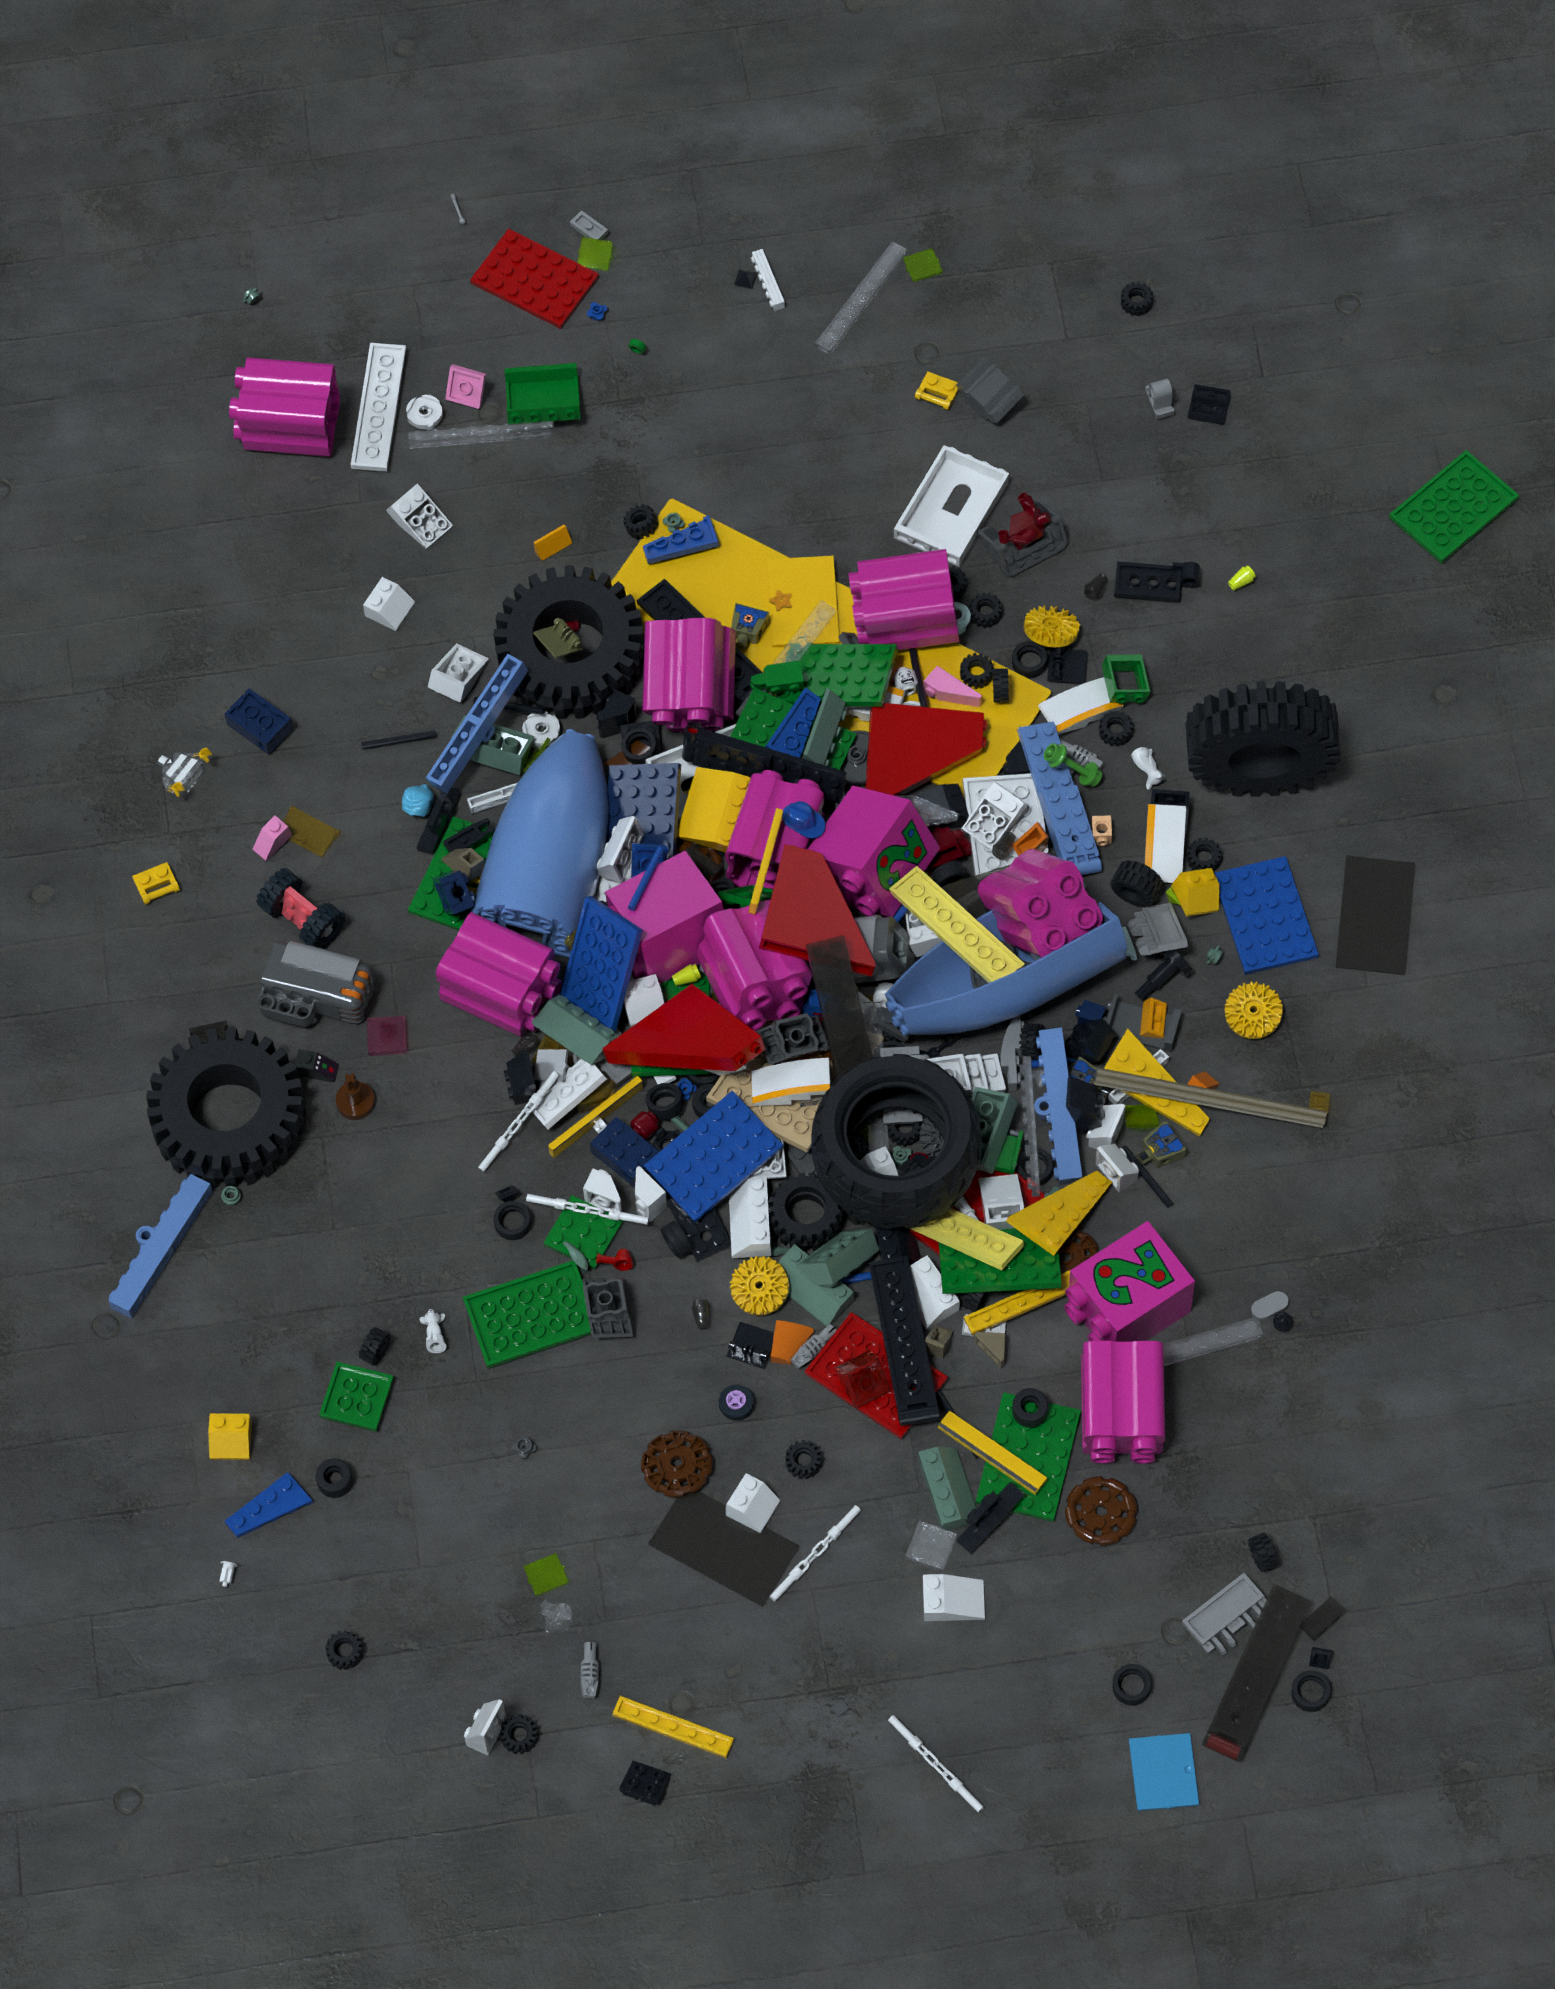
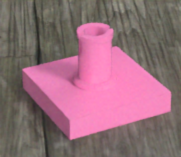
M452 364L449 371L445 400L480 409L486 374Z

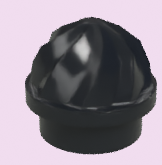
M1280 1312L1275 1315L1273 1325L1278 1331L1285 1332L1292 1327L1293 1319L1288 1313Z

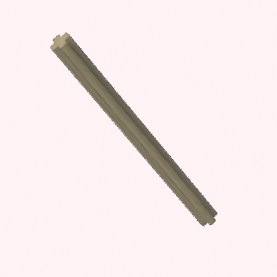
M1098 1067L1095 1073L1094 1085L1323 1128L1326 1121L1327 1112L1324 1110Z

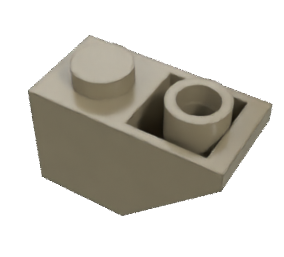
M472 848L455 849L442 858V861L452 870H460L462 873H465L468 883L482 874L484 859Z

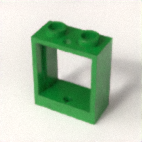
M1142 654L1106 655L1101 666L1110 703L1146 702L1150 688ZM1113 671H1134L1138 689L1117 690Z

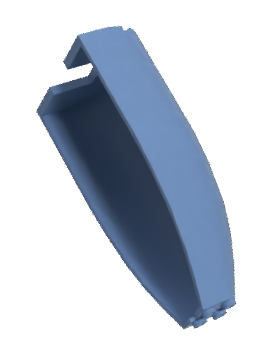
M567 729L566 733L562 734L542 752L519 780L500 816L493 834L475 895L476 901L473 902L475 906L471 909V912L504 927L508 924L543 934L541 944L554 949L555 955L569 958L585 897L595 896L600 878L597 863L602 858L607 843L609 822L608 787L601 756L593 735H584L577 733L573 729Z
M1099 902L1097 905L1103 916L1100 926L1037 961L1031 957L1029 952L1014 947L1015 955L1020 960L1031 962V964L976 989L972 987L969 965L942 941L917 960L886 992L887 1002L885 1004L888 1011L893 1015L891 1021L896 1028H900L904 1036L940 1035L982 1029L1022 1015L1125 960L1127 957L1125 953L1127 951V944L1120 920L1106 906ZM992 911L976 919L999 941H1004L997 929V920Z

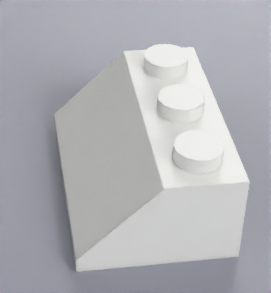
M630 816L620 819L617 826H614L612 837L606 843L604 854L597 863V870L601 877L622 883L632 862V843L640 844L644 835L636 817Z
M928 1255L910 1265L920 1320L926 1330L959 1311L960 1301L954 1293L942 1294L941 1274Z

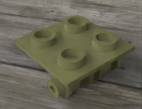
M556 618L553 622L554 626L533 632L555 658L583 650L581 639L567 626L563 619Z

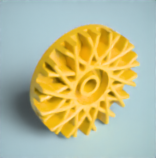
M1044 605L1043 608L1039 606L1038 611L1034 607L1033 610L1026 614L1023 628L1025 634L1033 642L1045 647L1059 648L1068 646L1077 639L1080 624L1079 621H1076L1077 617L1074 614L1068 616L1069 610L1064 611L1063 608L1062 612H1057L1058 606L1055 608L1050 606V610L1047 611Z
M1251 981L1250 984L1245 985L1243 983V986L1238 985L1236 990L1233 989L1232 993H1229L1225 1004V1019L1232 1031L1239 1036L1248 1039L1263 1038L1274 1032L1280 1024L1282 1018L1281 1000L1278 993H1275V990L1272 991L1269 985L1265 986L1264 983L1260 985L1257 981L1253 984Z
M765 1256L750 1257L748 1261L743 1260V1264L740 1263L737 1270L734 1269L735 1273H732L733 1278L730 1281L731 1296L740 1309L746 1313L767 1315L776 1311L785 1302L789 1293V1279L786 1271L776 1260L774 1261L770 1257L766 1258ZM763 1284L762 1288H757L758 1285Z

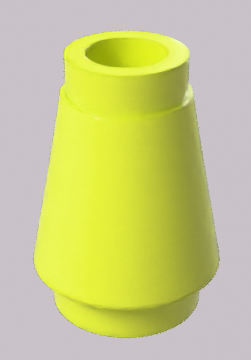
M1247 565L1242 567L1228 581V585L1235 591L1253 582L1256 575Z
M689 964L672 975L675 985L678 986L697 982L701 975L696 964Z

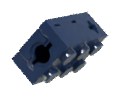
M250 688L247 689L245 695L243 694L230 707V710L228 709L224 713L226 724L268 755L293 730L290 717Z
M452 870L432 878L446 914L454 915L475 906L473 903L476 901L474 894L466 886L468 879L465 873H462L460 870Z
M615 1117L590 1142L591 1153L632 1187H635L636 1168L640 1166L648 1174L649 1172L644 1168V1165L659 1153L656 1148L618 1117Z

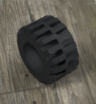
M1126 860L1120 863L1110 886L1114 893L1124 901L1140 907H1150L1163 886V880L1157 872L1147 865Z

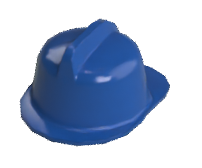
M798 801L784 808L782 820L789 828L807 838H816L823 834L825 821L808 803Z

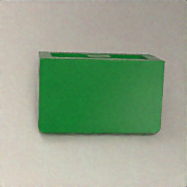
M1019 1130L1018 1137L1006 1135L994 1170L1014 1174L1023 1131Z

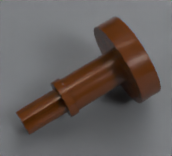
M346 1074V1081L336 1094L337 1109L343 1117L349 1120L363 1119L374 1109L375 1098L373 1091L367 1084L358 1081L355 1074Z

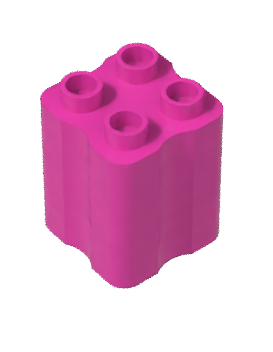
M247 357L245 367H237L235 372V388L240 389L239 398L232 397L229 406V417L234 420V439L242 440L244 450L331 457L340 408V391L337 385L335 364Z
M946 549L857 561L858 572L849 573L851 595H853V616L859 644H896L898 650L959 642L953 588Z
M713 618L645 622L643 712L652 715L653 724L666 725L667 731L685 732V728L689 723H701V728L706 730L724 729V721L734 720L736 630L721 625V622Z
M764 770L761 774L751 775L725 853V860L729 865L726 876L733 881L736 887L756 884L776 808L784 810L791 803L803 801L818 812L825 821V813L822 811L824 793L820 790V786L817 783L808 779H801L798 783L785 782L782 775L771 770ZM781 820L763 887L774 888L784 844L808 849L815 838H807L800 835Z
M1036 849L1025 851L1016 857L1008 868L992 873L978 885V894L985 907L995 915L997 929L1004 941L1039 957H1044L1061 948L1073 939L1097 928L1102 923V912L1095 899L1091 898L1085 891L1083 877L1077 866L1071 861Z
M770 900L759 902L755 914L748 913L750 905L740 909L731 908L711 914L705 921L703 928L705 936L699 944L696 953L720 1005L754 1031L760 1029L766 1021H777L800 1015L804 1003L803 996L808 991L807 987L812 977V973L804 959L759 948Z
M471 912L438 964L436 979L440 983V1000L517 1036L524 1037L528 1030L533 1032L538 1030L531 1023L541 1011L540 1007L546 999L550 1000L560 993L563 981L557 978L560 963L554 961V949Z
M1088 1341L1083 1343L1081 1355L1082 1453L1091 1455V1462L1101 1464L1112 1463L1115 1461V1454H1131V1462L1152 1463L1155 1461V1454L1163 1452V1442H1165L1164 1346L1162 1342Z

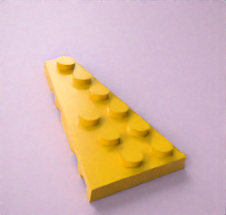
M1129 1029L1126 1030L1104 1069L1176 1082ZM1120 1090L1197 1136L1201 1135L1210 1119L1194 1103Z
M1096 1170L1009 1216L1006 1222L1054 1256L1110 1187L1112 1181Z

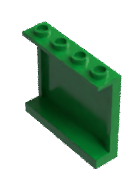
M577 363L504 368L508 425L581 419Z

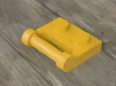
M927 371L920 387L915 393V399L926 400L940 405L943 409L949 411L959 391L956 386L958 382ZM925 391H926V392H929V393H932V394H935V395H937V396L946 398V400L941 399V398L936 397V396H933V395H930V394H928V393H925Z
M168 862L132 876L145 905L149 904L153 899L173 891L174 893L180 891ZM170 883V885H168V886H165V887H163V888H160V889L155 890V891H153V892H150V893H148V894L146 893V892H148V891H150V890H153V889H155V888H158V887H160V886H163V885H165V884Z

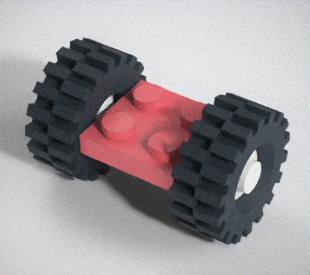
M287 868L276 871L274 876L271 875L269 881H266L264 883L265 886L260 889L261 893L257 895L258 899L256 900L257 905L271 917L276 918L283 914L287 920L297 925L301 932L299 934L300 940L306 945L325 949L341 933L340 930L343 929V924L346 921L345 914L329 902L315 907L300 895L303 881Z

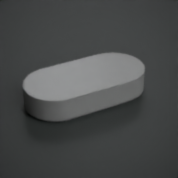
M1276 1291L1255 1301L1251 1307L1253 1318L1264 1321L1284 1311L1288 1306V1297L1285 1293Z

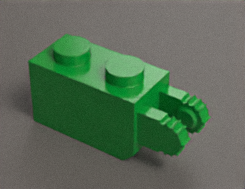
M800 660L766 665L763 673L751 676V688L765 689L766 693L771 692V694H778L784 690H800L804 684Z

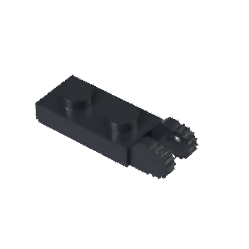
M485 818L444 840L443 846L448 853L455 849L472 848L493 836L495 827L481 832L480 830H483L490 824V820Z

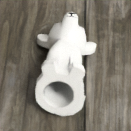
M1141 747L1134 750L1131 757L1134 763L1148 774L1146 788L1150 790L1152 785H1157L1162 780H1165V775L1160 770H1157L1156 762L1152 757L1153 750Z
M429 1309L424 1317H420V1322L428 1325L427 1350L431 1353H441L447 1347L438 1324L444 1321L445 1314L439 1315L433 1309Z

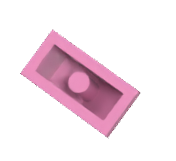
M274 815L261 829L253 851L267 862L292 836L289 827Z

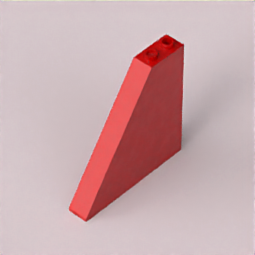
M883 703L882 707L871 706L865 789L900 797L980 755L982 748H985L986 737H983V731H986L987 720L984 719V713Z
M784 844L759 948L872 977L876 963L823 854L814 850L799 848L795 845Z
M693 984L602 1048L606 1061L609 1064L737 1071L766 1050L762 1037Z

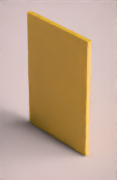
M834 556L767 559L773 647L790 646V644H839Z

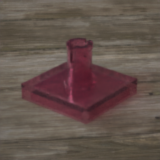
M405 1016L367 1018L368 1056L407 1054Z

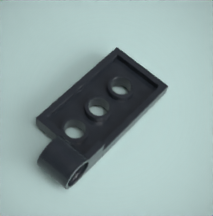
M1117 561L1114 597L1179 602L1180 586L1195 587L1199 584L1200 565L1196 562H1173V566ZM1131 578H1137L1139 582L1131 583L1129 580ZM1150 579H1154L1158 583L1155 585H1150L1148 581ZM1174 581L1176 585L1168 586L1166 582Z
M673 1198L667 1200V1205L676 1222L683 1229L691 1244V1252L696 1262L731 1246V1241L714 1207L702 1216L703 1220L701 1223L696 1224ZM702 1232H709L711 1238L707 1241L700 1238Z

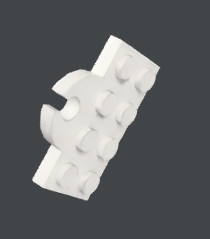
M580 1059L572 1067L568 1066L566 1068L565 1080L555 1081L542 1097L543 1100L532 1112L549 1129L607 1079L594 1064L590 1065L583 1059ZM540 1081V1087L544 1084L545 1081Z

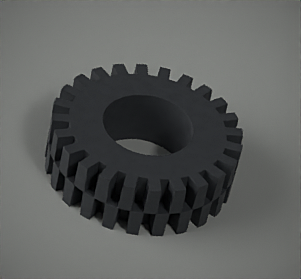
M567 565L565 566V577L557 578L555 567L546 569L547 581L541 582L535 573L528 577L530 589L527 590L519 583L514 588L515 600L509 597L504 599L502 603L504 613H497L495 619L497 629H494L493 632L498 664L500 666L506 655L509 654L522 661L527 667L528 672L513 693L514 697L520 694L523 705L532 706L535 702L536 707L545 708L546 712L552 707L558 719H565L567 709H573L576 719L584 718L583 707L591 706L594 715H597L600 710H603V700H607L608 696L612 695L615 690H620L628 695L632 690L631 678L638 680L641 675L640 664H644L645 641L639 609L636 610L633 596L631 594L626 596L625 588L619 581L612 586L610 575L604 572L595 580L593 568L584 567L581 577L576 576L574 566ZM560 618L564 622L577 621L594 627L602 635V640L598 648L589 657L574 663H559L546 658L539 652L537 648L540 641L533 632L554 626V620Z
M1266 681L1256 682V689H1249L1246 683L1239 684L1235 693L1231 692L1228 688L1219 690V698L1211 694L1204 697V704L1196 703L1193 706V712H1188L1185 726L1189 771L1193 772V778L1196 781L1202 779L1203 786L1208 788L1215 785V791L1223 793L1231 788L1232 795L1241 796L1245 790H1250L1251 797H1260L1261 790H1269L1270 796L1279 795L1280 788H1285L1289 793L1298 791V783L1308 788L1314 785V778L1324 780L1328 777L1327 771L1334 772L1336 763H1340L1341 750L1336 705L1330 703V698L1327 695L1319 696V691L1314 688L1304 692V686L1295 683L1290 689H1286L1285 682L1276 681L1273 688H1266Z
M227 1027L226 1038L220 1039L216 1028L207 1030L209 1041L201 1043L197 1034L188 1037L190 1049L185 1050L178 1043L172 1048L173 1061L166 1057L160 1060L159 1068L161 1075L153 1072L150 1079L152 1090H147L146 1094L149 1107L147 1108V1115L161 1155L165 1161H171L172 1167L177 1173L181 1174L186 1170L188 1177L190 1174L198 1178L204 1176L205 1181L210 1183L212 1188L217 1187L218 1179H224L227 1187H236V1177L244 1176L248 1186L256 1183L254 1172L261 1170L266 1178L274 1174L272 1163L277 1161L280 1165L284 1166L289 1160L287 1149L297 1150L300 1144L298 1133L304 1134V1116H307L301 1081L293 1061L289 1063L287 1053L281 1047L276 1051L274 1043L270 1038L265 1036L261 1043H259L256 1032L247 1030L244 1038L241 1039L236 1028ZM223 1085L246 1087L255 1092L261 1099L259 1108L252 1119L243 1126L233 1130H210L200 1125L193 1118L194 1110L199 1100L212 1089Z

